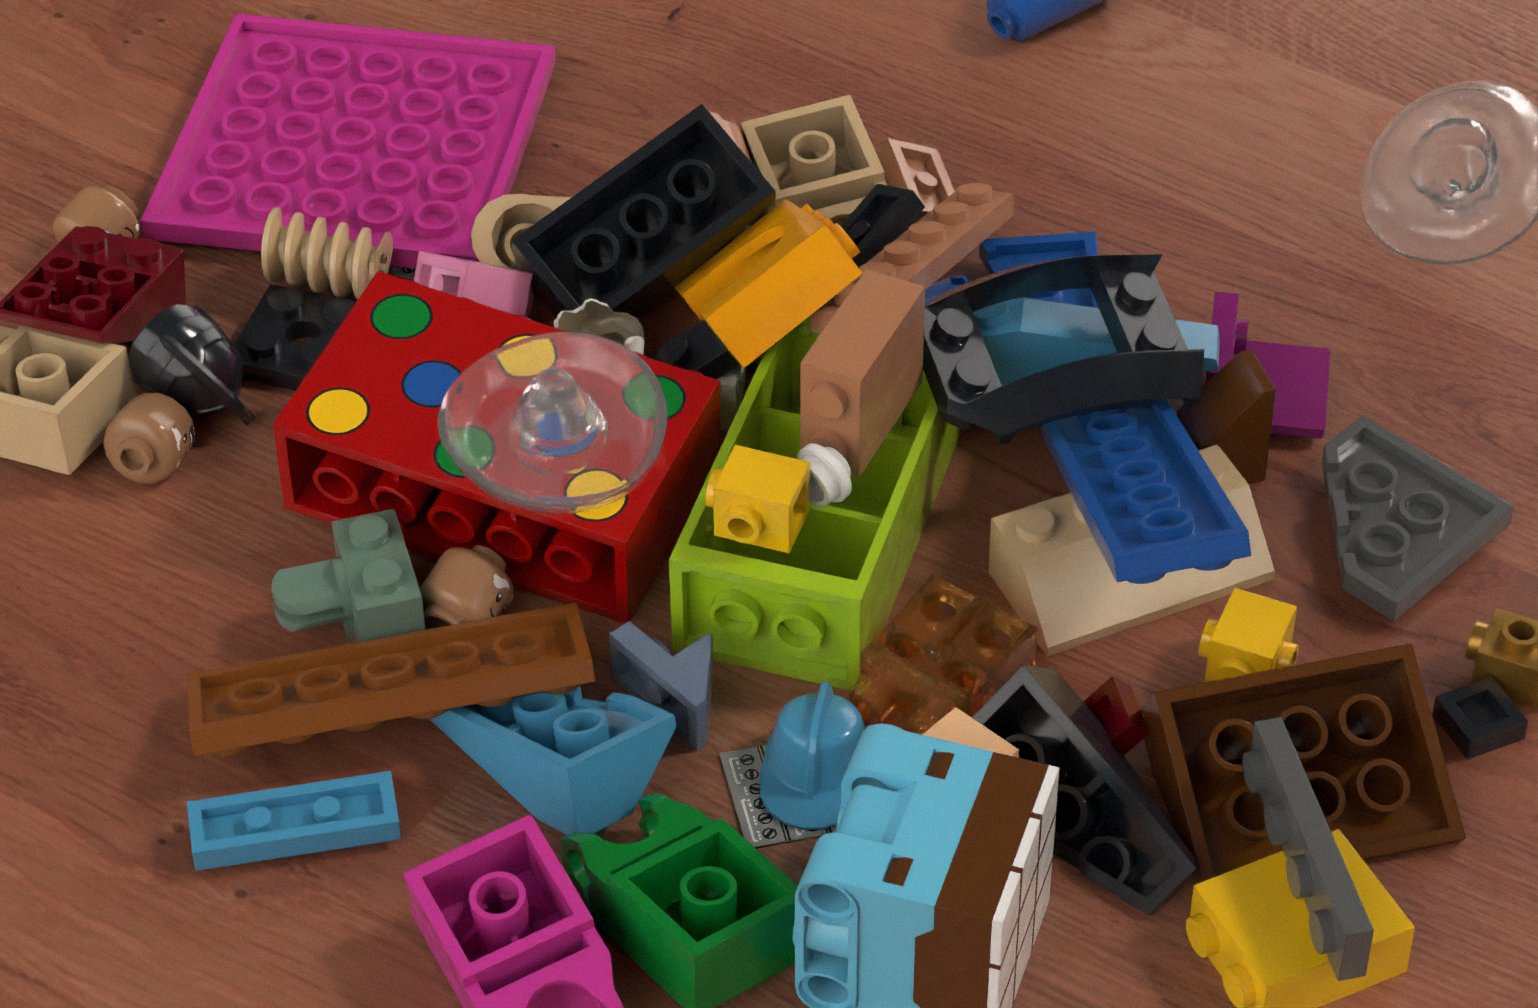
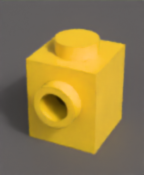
M735 445L723 469L715 468L712 471L706 489V506L713 508L714 536L790 553L810 511V462Z
M1234 588L1219 621L1210 618L1201 636L1198 655L1207 658L1205 682L1295 666L1299 645L1292 643L1297 606Z

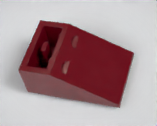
M75 226L0 301V320L102 344L134 341L142 329L161 311L176 304L186 305L184 249L162 245L150 238L134 239L107 233L104 229L95 226Z

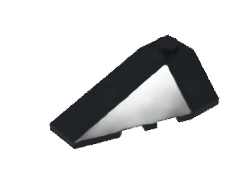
M1023 665L972 717L1019 749V758L1059 767L1053 854L1079 869L1083 876L1145 914L1154 915L1201 869L1117 745L1112 741L1099 719L1057 670Z

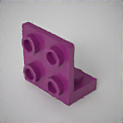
M1215 292L1211 325H1218L1220 334L1219 370L1207 371L1205 384L1240 351L1252 349L1276 388L1271 434L1316 439L1323 438L1326 426L1330 350L1319 347L1248 341L1249 320L1237 318L1239 294Z

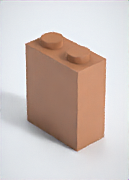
M867 268L800 362V450L810 443L823 447H832L846 459L851 469V475L861 476L922 383L925 286Z

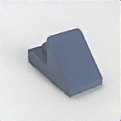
M630 621L609 633L611 678L630 695L674 714L676 720L674 732L696 751L706 746L713 687V634L709 633L672 656L663 642L657 638H649Z

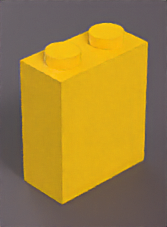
M1339 829L1331 833L1374 930L1366 976L1338 981L1327 954H1318L1315 950L1309 929L1310 913L1304 899H1295L1291 893L1286 873L1287 858L1284 851L1193 885L1190 917L1186 920V932L1195 952L1202 958L1208 957L1219 972L1226 994L1235 1007L1319 1008L1407 972L1415 926Z

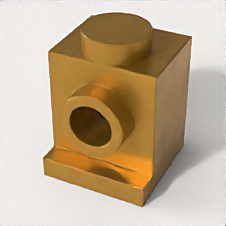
M1496 608L1490 624L1476 621L1468 642L1465 658L1476 661L1471 684L1493 677L1511 700L1538 708V621Z

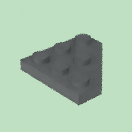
M1363 415L1324 445L1322 469L1342 589L1393 622L1511 523L1514 508L1512 504Z

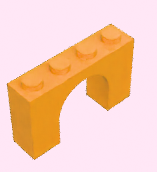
M784 199L674 288L698 319L706 321L732 356L745 368L863 274L852 260L860 251L838 223L834 224L827 216L823 217L818 210L814 211L807 203L799 208L789 200Z

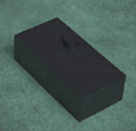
M700 104L513 239L511 242L516 267L520 271L533 273L531 286L556 316L564 310L573 311L582 306L585 300L593 298L608 304L613 312L628 313L635 318H639L676 291L674 288L676 285L776 207V191L705 106Z

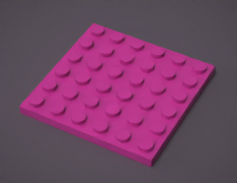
M236 13L141 217L143 238L172 243H187L261 252L266 220L270 211L275 207H279L282 211L283 226H288L295 212H301L304 215L305 231L309 232L317 217L326 218L327 236L334 235L340 222L348 223L350 241L354 242L363 227L371 228L372 246L378 247L385 232H390L393 237L390 266L416 269L419 251L479 262L473 251L471 238L476 215L488 202L502 195H509L512 190L556 64L555 46Z

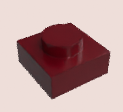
M1114 676L1110 677L1083 701L1099 719L1123 756L1150 734L1131 686Z

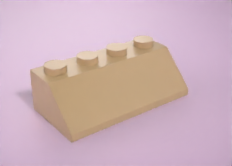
M1218 445L1199 450L1249 531L1251 548L1250 557L1232 560L1228 566L1218 570L1203 571L1189 568L1165 573L1163 578L1152 583L1134 584L1128 581L1117 583L1071 492L991 518L988 573L1046 657L1232 594L1234 588L1245 590L1274 580V566L1249 484Z

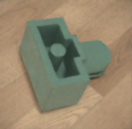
M395 508L331 521L336 557L281 569L276 572L272 579L271 591L274 600L275 617L279 624L288 631L295 632L342 622L346 639L356 637L357 642L425 630L422 596Z

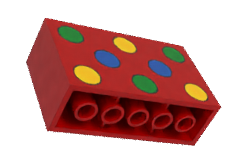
M377 271L273 424L284 508L332 524L331 521L395 508L407 550L439 560L442 554L449 548L464 547L472 550L476 545L487 547L496 552L507 565L505 572L511 579L513 586L565 604L576 602L577 607L625 624L633 618L683 530L720 450V380L704 376L697 371L685 370L648 358L638 352H629L607 345L578 333H570L522 315L501 311L466 297H458L420 285L410 279H402Z

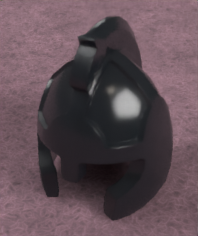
M181 304L168 307L157 314L138 334L132 343L128 358L132 380L147 393H161L175 399L186 409L190 417L208 416L229 410L247 426L255 419L251 411L238 399L243 379L242 359L219 325L202 308L197 305L190 307Z

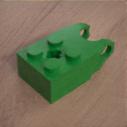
M650 793L638 799L642 809L638 826L646 839L635 843L617 844L605 841L594 834L573 832L561 838L562 866L575 888L580 892L585 906L593 917L594 923L683 1008H715L795 964V945L792 938L795 921V893L798 885L722 818L713 822L701 810L668 798L663 794Z

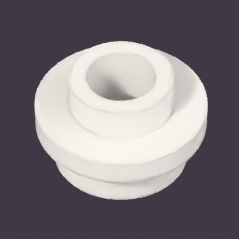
M810 443L798 452L797 459L810 462L811 503L819 507H825L830 502H842L850 495L852 491L851 469L846 459L832 447H823Z

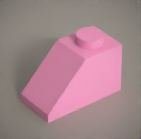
M419 251L414 281L420 285L458 297H466L477 303L528 317L533 305V289L531 287L533 273Z

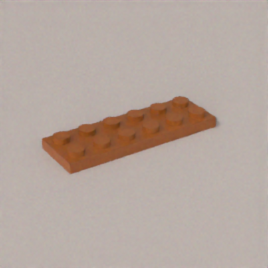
M576 602L189 673L187 674L189 734L194 756L210 753L219 757L232 756L243 752L249 746L274 741L283 744H297L309 740L317 733L339 729L353 732L366 731L378 726L382 721L408 716L416 719H430L444 714L451 708L472 704L485 707L499 706L511 701L515 696L542 691L548 694L567 693L575 690L580 684L595 682L593 662Z

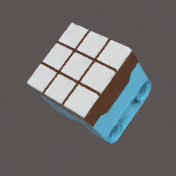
M874 724L863 730L841 783V804L836 832L824 834L817 839L795 893V921L792 938L795 945V989L797 996L810 1008H1012L1050 899L1059 767L905 731L891 724Z

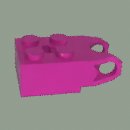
M531 814L403 872L413 919L463 1008H624L616 993L613 981L614 972L611 954L594 927L593 917Z

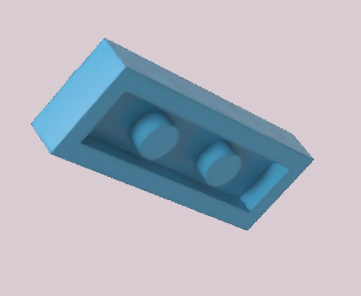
M391 771L187 801L195 871L401 840Z

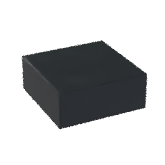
M1493 677L1435 697L1432 715L1467 760L1525 739L1528 720Z

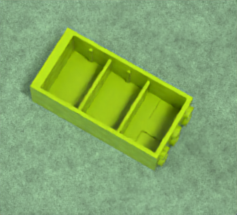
M809 316L764 352L669 558L672 651L680 652L703 636L712 633L713 660L818 684H821L822 681L830 682L832 687L860 692L959 441L961 428L942 421L923 371L921 385L861 476H850L852 484L850 495L842 502H830L825 507H819L810 502V511L790 553L714 536L713 508L706 506V489L712 471L715 468L723 469L735 445L797 459L798 452L800 451V362L821 334L811 332Z

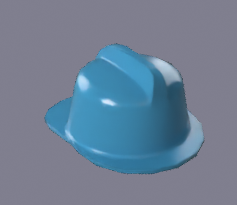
M822 681L817 693L798 696L785 704L776 719L774 730L769 736L760 774V798L768 812L783 824L802 830L827 829L837 825L841 804V783L862 731L867 728L861 714L853 703L841 696L834 695L830 682Z

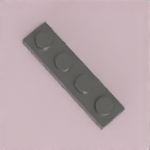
M1282 717L1256 721L1251 751L1244 752L1242 762L1245 781L1251 793L1259 792L1265 806V827L1270 842L1274 846L1281 845L1287 858L1286 873L1291 893L1295 899L1303 898L1310 913L1309 929L1314 948L1318 954H1327L1338 981L1366 976L1374 932Z

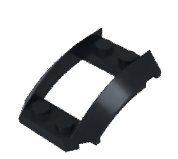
M1163 254L1081 256L1030 263L965 283L944 292L925 305L923 371L942 421L968 431L971 424H975L994 432L998 444H1010L1014 435L1047 423L1100 411L1152 407L1156 399L1182 398L1185 406H1197L1201 399L1204 349L1187 348L1154 270ZM1090 288L1117 353L1063 364L1002 386L973 312L1023 296L1059 290Z

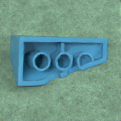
M1017 298L973 312L1002 386L1063 364L1117 353L1099 308L1031 298ZM1175 319L1187 348L1204 349L1203 372L1219 370L1220 334L1218 325Z
M580 686L573 691L563 694H548L542 691L515 696L511 701L499 706L485 707L472 704L451 708L438 717L430 718L439 729L535 818L566 835L578 832L598 836L607 829V826L633 814L638 804V799L641 798L676 729L674 714L635 696L613 692L606 698L607 702L582 698Z

